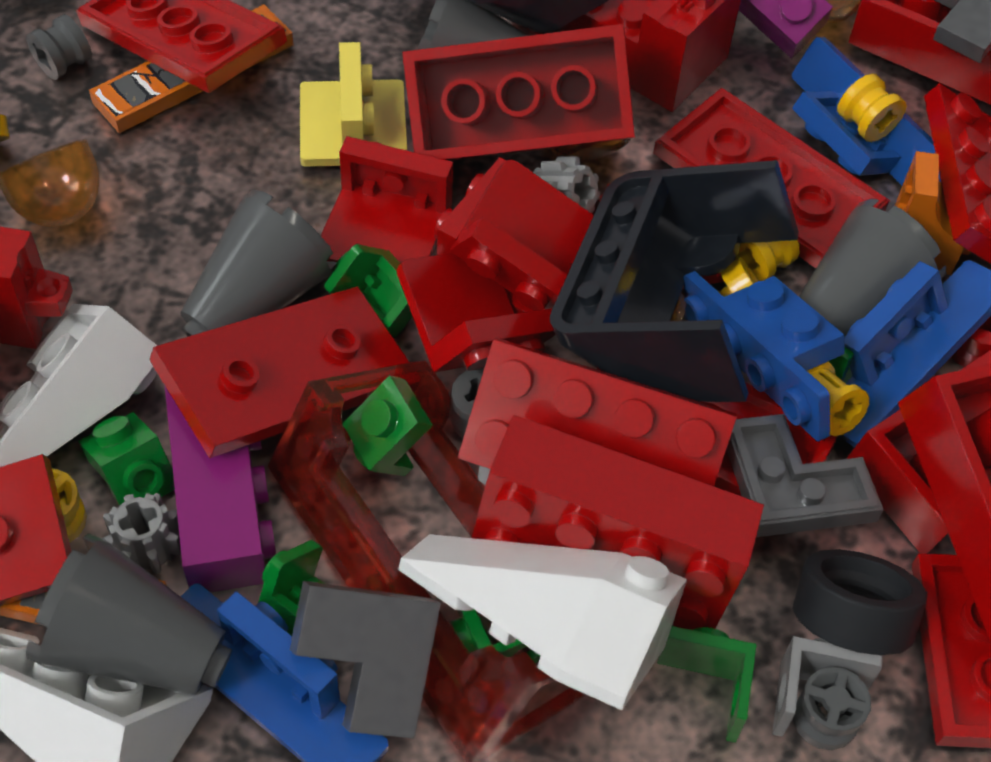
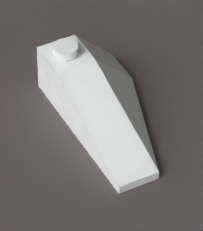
M72 304L26 364L35 371L31 380L21 385L16 391L8 392L0 404V421H2L0 425V467L41 454L47 457L126 402L132 394L138 395L143 392L157 374L149 360L153 347L157 345L109 306Z
M429 534L401 558L398 568L399 571L453 609L463 611L476 610L492 621L489 634L503 644L508 645L518 639L538 653L541 657L537 668L554 680L620 710H623L664 650L687 579L669 572L668 568L661 562L644 556L632 557L619 552Z
M0 628V730L35 762H172L211 702L213 688L202 685L199 692L194 695L37 664L28 660L26 656L28 640L39 644V639L36 636Z

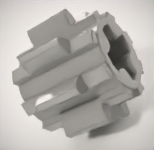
M557 157L556 161H542L541 168H536L533 171L534 174L590 213L595 210L594 205L596 200H599L601 191H598L597 184L599 178L597 173H593L590 170L589 166L580 165L579 157Z
M146 493L145 498H134L133 494L123 497L124 503L118 508L113 506L110 513L104 514L103 519L108 532H110V535H107L104 539L145 570L152 569L153 573H161V565L167 559L172 561L175 555H181L180 540L175 534L179 532L177 510L167 511L165 504L162 503L160 494L157 493L154 495Z

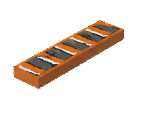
M265 4L251 11L284 26L287 43L252 66L294 45L293 32ZM149 61L89 90L94 106L119 134L203 92L202 89Z

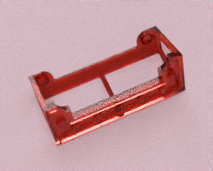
M425 360L309 381L268 464V468L318 543L323 547L324 552L348 587L431 598L424 587L398 570L402 555L340 468V464L350 446L349 441H351L347 431L342 426V408L345 400L341 393L377 387L389 375L403 378L407 381L433 424L408 452L472 538L485 486L478 480V476L469 464L457 458L459 451L442 430L448 420L451 405L447 389ZM439 610L422 698L465 762H479L490 757L587 695L570 687L515 722L538 689L556 680L537 668L526 651L508 658L500 654L493 645H489L469 653Z

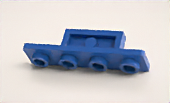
M825 37L814 38L792 72V79L806 91L802 92L792 109L806 122L805 129L813 137L826 142L839 155L838 161L846 170L859 176L890 173L903 185L916 151L935 154L933 139L905 113L897 126L886 136L874 142L865 141L859 135L858 125L855 122L845 121L837 112L838 103L842 95L854 82L865 76V74Z
M967 260L942 284L939 270L919 261L903 278L896 280L890 286L886 296L864 318L857 320L850 327L845 336V347L851 350L854 356L849 366L852 377L846 384H854L864 389L869 395V406L860 423L846 434L838 436L839 438L856 447L868 430L899 411L900 408L897 402L926 383L991 316L990 269L974 261Z
M696 271L684 275L685 298L681 301V309L685 320H723L739 367L747 375L752 386L759 392L764 391L782 408L786 418L793 425H800L817 442L829 437L830 395L828 390L807 371L845 354V335L775 276L755 282L749 287L724 297Z
M198 583L193 584L181 595L184 600L226 631L222 645L233 649L225 670L215 688L302 762H379L388 752L389 743L383 735L353 733L342 726L346 705L340 700L338 676L336 673L338 667L336 663L330 659L296 656L290 651L292 636L287 633L288 626L271 606L262 601L254 606L237 591L222 603Z

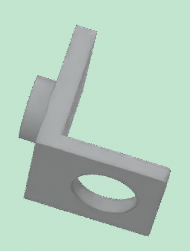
M793 636L780 662L772 735L783 737L796 713L799 679L808 681L809 677L819 669L827 667L845 668L856 674L869 690L882 669L883 656L854 652L835 646L822 638L811 640Z

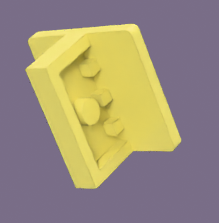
M360 42L339 43L340 81H312L300 84L301 165L305 167L340 166L339 151L346 136L407 150L404 82L399 79L372 80V64H361Z

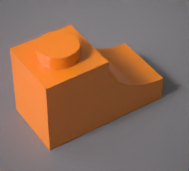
M916 151L895 206L904 210L919 222L936 241L941 251L934 259L937 268L940 270L946 265V274L952 275L961 254L969 255L970 251L953 241L943 188L939 180V154Z

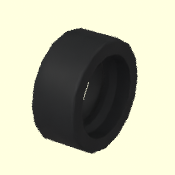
M821 550L808 556L805 561L792 609L798 621L811 633L823 640L854 652L883 656L900 654L914 645L928 593L920 580L904 568L885 559L849 550Z

